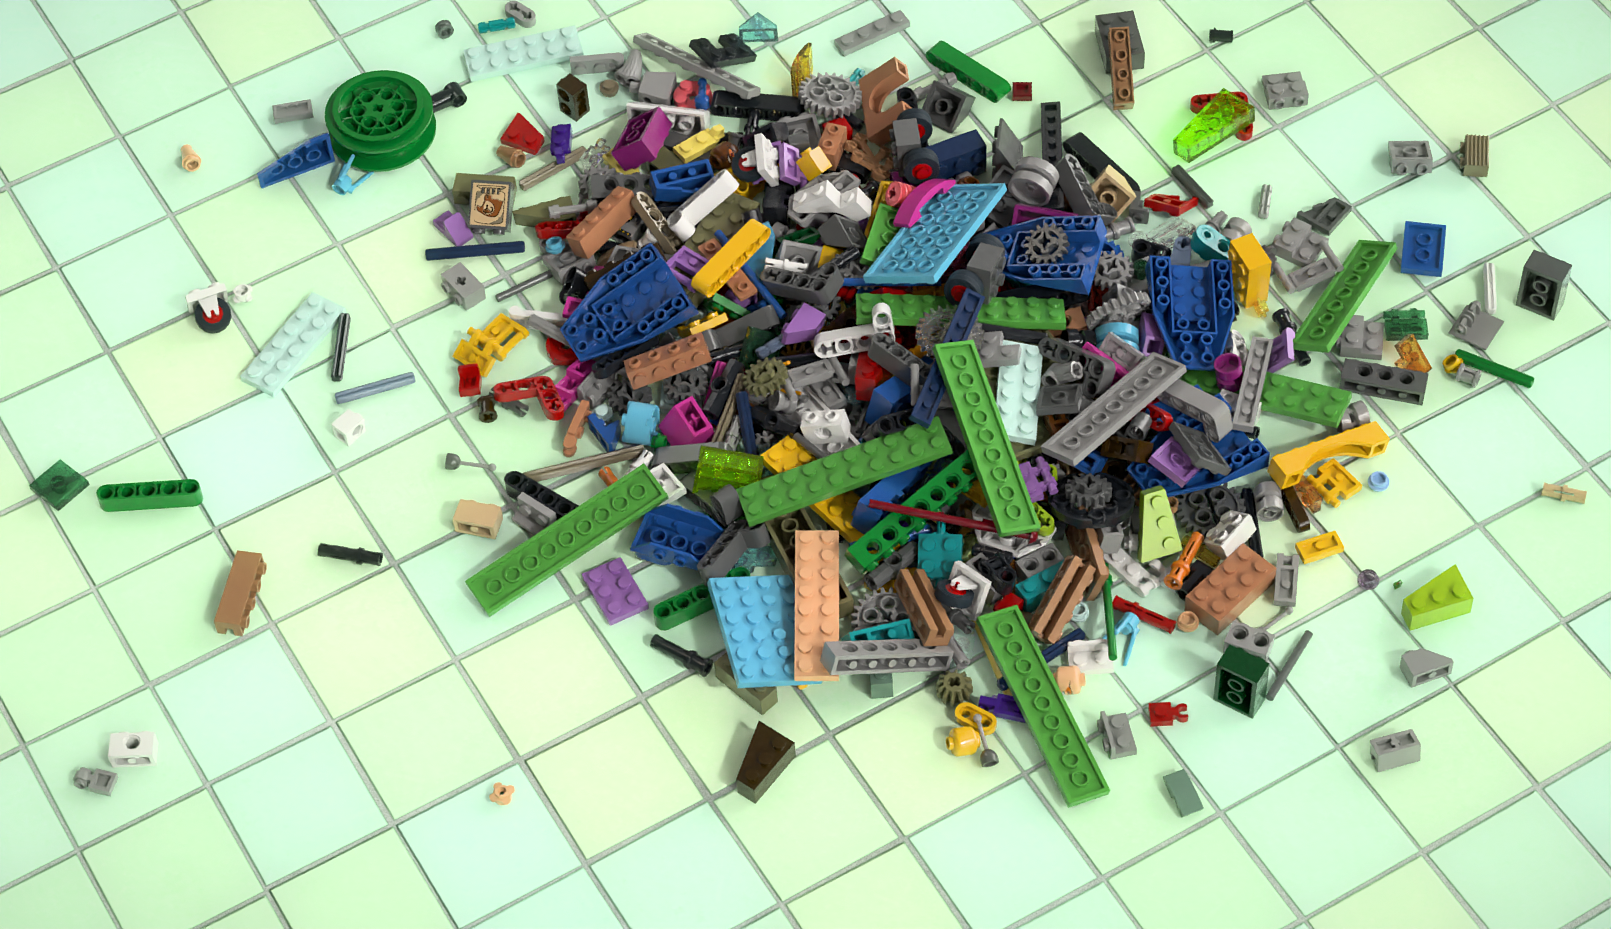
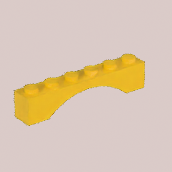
M1376 421L1368 424L1365 423L1357 428L1345 430L1340 434L1328 436L1323 440L1311 442L1306 446L1294 448L1289 452L1276 454L1272 457L1267 472L1282 490L1298 484L1305 471L1314 463L1334 456H1357L1368 459L1385 453L1390 438Z

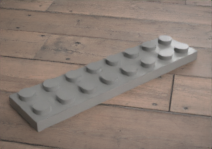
M1153 352L1041 445L1042 453L1071 466H1076L1187 372L1186 365Z

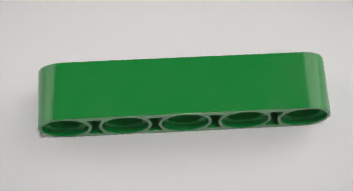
M938 41L925 54L927 60L932 65L945 73L953 72L959 82L993 103L999 102L1011 91V86L1007 80L945 41Z
M195 479L106 484L100 486L96 492L100 507L105 512L194 507L200 505L204 499L200 484Z
M737 567L730 570L725 577H747L751 575L747 568ZM702 583L658 603L653 610L655 626L659 630L666 631L713 610L714 606L708 587Z

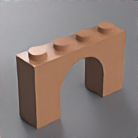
M895 56L859 79L860 91H862L861 106L864 112V123L867 131L866 136L871 143L879 147L891 141L889 129H893L892 121L897 120V117L903 111L912 108L904 101H900L888 110L881 112L886 97L893 90L909 81L907 65Z

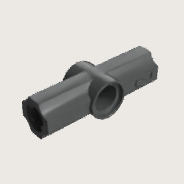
M913 540L906 542L889 558H883V561L872 572H867L863 576L867 587L872 591L878 590L889 580H895L900 569H905L918 559V544Z

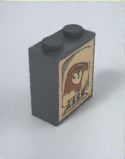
M471 180L468 228L473 230V233L485 234V231H493L494 235H505V232L511 233L515 185L512 182Z

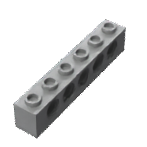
M921 639L832 641L824 643L820 661L830 675L947 671L950 668L954 651L949 645L924 646Z

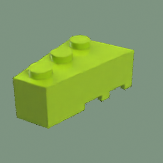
M1158 485L1140 491L1137 559L1144 563L1182 551L1165 488Z

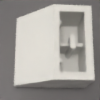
M1230 510L1222 515L1216 527L1208 531L1203 543L1220 560H1225L1241 544L1245 543L1257 529L1249 514Z

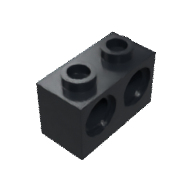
M771 122L742 138L745 147H755L754 135L762 133L771 143L781 141L782 144L783 142L787 143V135H790L786 122Z

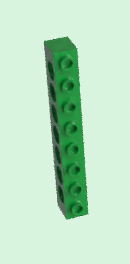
M966 450L901 505L913 508L919 507L933 512H942L941 509L945 505L951 506L958 499L957 495L961 492L967 493L974 486L973 482L978 479L969 451ZM962 469H969L972 474L966 475ZM951 481L956 487L950 488L946 482ZM935 494L939 496L940 501H934L930 495ZM891 512L846 550L844 556L861 575L866 571L870 573L879 565L878 561L880 559H887L895 552L894 548L898 544L903 546L911 538L910 534L914 531L920 532L927 525L925 522L928 519ZM899 521H906L909 527H902ZM883 534L891 535L893 540L888 541L884 539ZM873 547L877 553L871 554L867 551V548Z

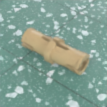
M1544 482L1541 496L1558 498L1562 502L1568 500L1585 504L1587 491L1569 488L1565 484L1559 486ZM1554 491H1560V492H1564V493H1570V494H1574V496H1572V495H1567V494H1563V493H1557V492H1554Z

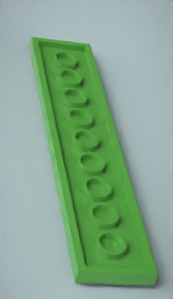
M889 293L856 294L855 300L856 324L862 325L873 323L872 309L878 303H885L890 307L893 324L899 326L949 327L957 307L948 302L945 296H933L930 294L892 295ZM993 297L988 305L982 304L975 322L1017 329L1066 330L1064 301L1057 298ZM878 314L877 316L883 318L886 314Z
M974 340L935 344L932 350L998 536L1005 537L1038 532L1041 526Z
M939 416L933 418L928 429L919 424H914L906 427V430L878 437L736 489L749 527L952 454L951 445Z
M642 464L467 579L465 583L490 617L651 511L654 507L669 499V497L647 466Z
M1018 605L977 617L976 623L1068 808L1109 795L1110 788Z

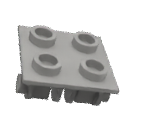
M1475 300L1465 306L1448 334L1483 350H1487L1504 324V321L1481 311V303Z

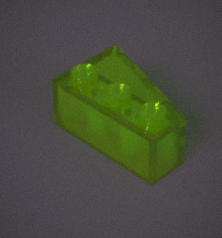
M701 445L694 474L692 493L711 489L712 492H717L727 484L732 485L736 490L760 481L764 456Z

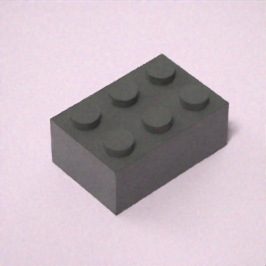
M1134 11L1095 15V35L1105 73H1110L1108 32L1109 28L1129 27L1132 70L1144 69L1145 50Z
M1534 249L1523 266L1516 306L1554 321L1564 305L1573 265Z

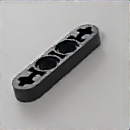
M658 335L643 343L609 353L592 365L594 377L596 379H606L625 367L624 360L649 351L651 347L658 345L660 342Z

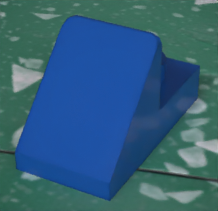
M595 413L587 416L590 431L605 451H615L621 435L620 420L606 425L605 421L602 418L599 419Z

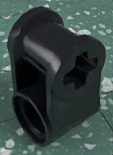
M1137 239L1132 244L1131 261L1134 263L1150 255L1170 257L1172 251L1165 245H1159L1145 239Z
M576 266L569 270L566 281L559 293V300L563 305H565L568 296L584 299L588 291L584 284V277H586L587 272Z
M996 552L993 557L987 560L982 559L978 562L981 574L992 582L991 585L998 594L1009 595L1013 591L1017 574L1002 553Z

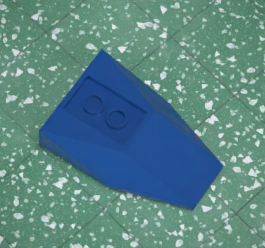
M1094 215L1040 217L986 233L997 237L1004 245L1006 264L1003 274H1005L1006 278L1089 295L1107 230L1101 216ZM1044 223H1047L1049 227L1054 223L1057 228L1061 227L1064 233L1067 234L1070 246L1065 247L1068 250V254H1062L1063 261L1058 259L1056 260L1057 264H1053V262L1050 264H1037L1035 262L1033 264L1030 261V258L1025 253L1027 250L1024 248V244L1028 243L1025 237H1031L1030 230L1036 231V225L1043 228Z
M649 243L602 276L563 324L560 331L579 361L584 362L643 343L699 314V312L658 249L652 243Z
M1150 255L1145 266L1151 309L1171 359L1186 365V370L1215 371L1214 361L1223 354L1235 316L1231 260L1211 259L1208 267L1171 265L1169 256Z
M1220 393L1215 395L1214 397L1222 400L1227 404L1231 414L1232 407L1226 402V400L1221 396ZM1186 414L1173 419L1174 422L1205 433L1203 423ZM1232 429L1218 443L1211 441L1232 469L1227 476L1219 473L1216 475L1208 469L1202 468L1183 487H1180L1152 464L1133 461L1128 466L1127 472L1142 490L1161 485L1165 488L1167 497L1219 486L1266 468L1269 464L1270 452L1258 438L1250 441L1243 431ZM1170 430L1159 431L1152 439L1151 443H1154L1152 455L1171 436H1174Z

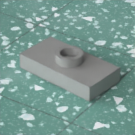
M311 99L272 105L275 124L314 118Z

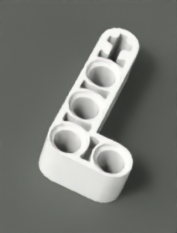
M726 169L721 170L668 217V227L682 242L686 241L695 232V225L738 188L739 183Z
M878 303L873 306L872 324L818 333L814 338L815 354L820 358H829L868 351L872 336L876 333H890L888 336L895 341V330L890 307L885 303ZM886 314V316L883 318H880L877 315ZM862 336L869 337L867 340L860 339ZM841 340L849 341L847 343H840Z

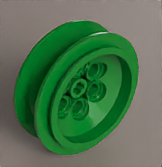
M377 70L354 76L341 84L332 93L325 107V123L329 131L334 153L346 164L351 155L354 154L355 158L351 166L360 170L383 172L407 166L419 159L429 149L436 135V119L429 91L419 80L402 72Z

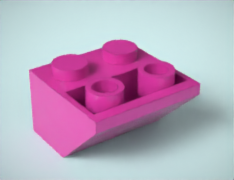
M693 396L674 405L658 425L662 434L667 436V442L670 446L709 443L714 434L712 425Z

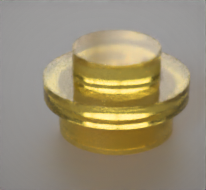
M1257 298L1252 305L1257 317L1263 316L1265 318L1267 317L1266 312H1269L1265 300L1261 301L1260 298Z

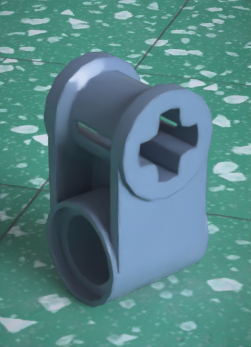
M1180 236L1175 239L1172 255H1170L1171 265L1190 266L1192 249L1189 237Z

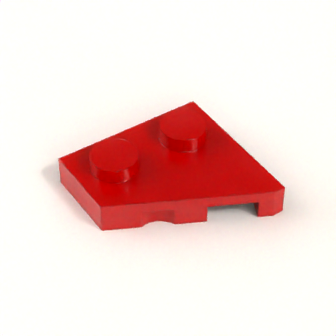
M521 113L516 114L500 138L501 144L533 155L538 153L545 142L544 136Z
M1153 194L1144 199V207L1151 208L1155 212H1167L1170 216L1177 217L1198 206L1199 198L1192 197L1188 201H1181L1178 195Z

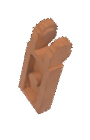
M581 400L563 441V455L572 458L575 455L577 439H581L584 434L585 428L583 426L585 422L588 423L587 416L592 414L589 401Z

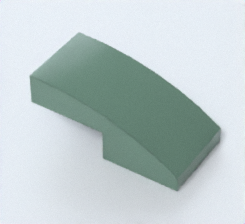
M1184 769L1163 776L1170 797L1174 798L1181 817L1204 809L1198 793Z

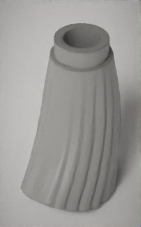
M632 49L623 66L614 73L616 81L625 88L630 87L631 81L641 82L642 55L638 49Z

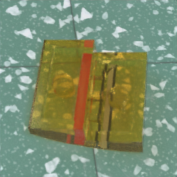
M810 42L802 47L793 61L791 67L792 96L798 97L801 81H805V77L810 78V75L813 73L812 43Z

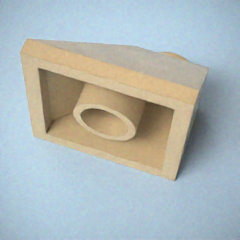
M1109 164L1091 184L1098 201L1110 204L1117 211V217L1112 222L1136 198L1126 179Z

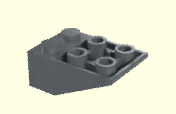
M1000 118L999 126H995L994 138L997 139L992 144V153H995L992 156V166H995L992 169V178L1003 164L1015 171L1019 159L1023 158V145L1003 118Z

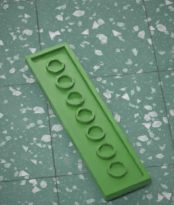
M1358 240L1342 264L1344 269L1336 273L1296 332L1293 339L1294 350L1329 353L1398 249L1396 242Z
M1242 366V372L1244 375L1245 366ZM1187 370L1181 378L1182 381L1192 386L1198 384L1204 392L1212 396L1221 392L1217 386L1215 371ZM1266 372L1260 402H1262L1261 410L1338 428L1352 398V392Z

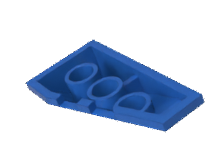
M322 133L305 139L259 171L257 176L261 189L335 162L329 134Z

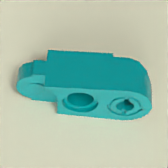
M1199 225L1192 233L1191 249L1205 261L1211 259L1228 260L1230 240L1209 225Z

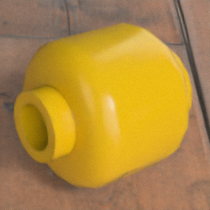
M971 726L953 728L949 733V737H946V747L956 757L973 755L976 753L977 748H980L979 733Z

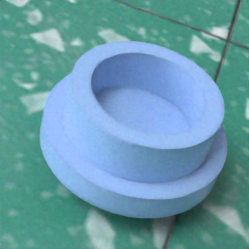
M1376 471L1368 478V486L1374 491L1382 492L1389 487V478L1382 471Z

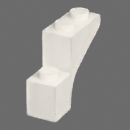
M825 180L795 193L793 210L797 213H839L858 222L871 216L872 201L859 187L841 194L828 180Z

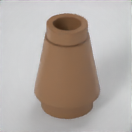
M503 145L497 149V156L512 168H520L524 165L526 155L522 150Z

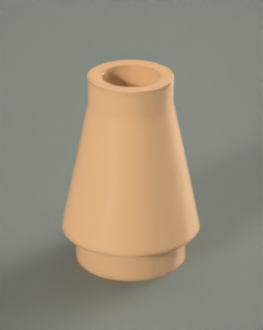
M183 145L180 149L183 168L190 172L198 170L201 165V158L192 149L191 145Z

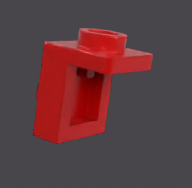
M478 364L458 366L460 397L481 395L482 377Z

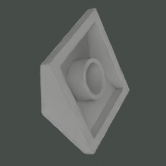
M783 239L775 259L783 261L784 259H789L790 262L807 263L806 269L799 270H806V274H810L818 268L822 247Z

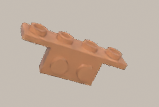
M712 238L698 246V251L704 258L710 260L722 246L715 238ZM741 269L726 282V285L740 301L757 293V288Z

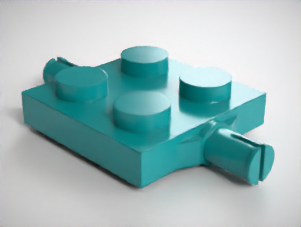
M937 521V532L919 534L918 569H924L927 577L935 580V589L939 581L949 579L954 562L962 561L963 535L945 532L946 523Z

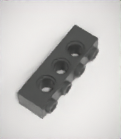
M621 172L613 173L612 175L594 173L589 176L587 181L588 200H596L597 205L618 186L625 188L624 185H630L633 188L634 196L638 192H645L653 202H658L654 200L652 191L644 186L646 184L649 185L650 174H643L642 172L626 175ZM605 185L611 186L613 190H607Z
M1345 358L1339 389L1356 394L1423 406L1429 373Z

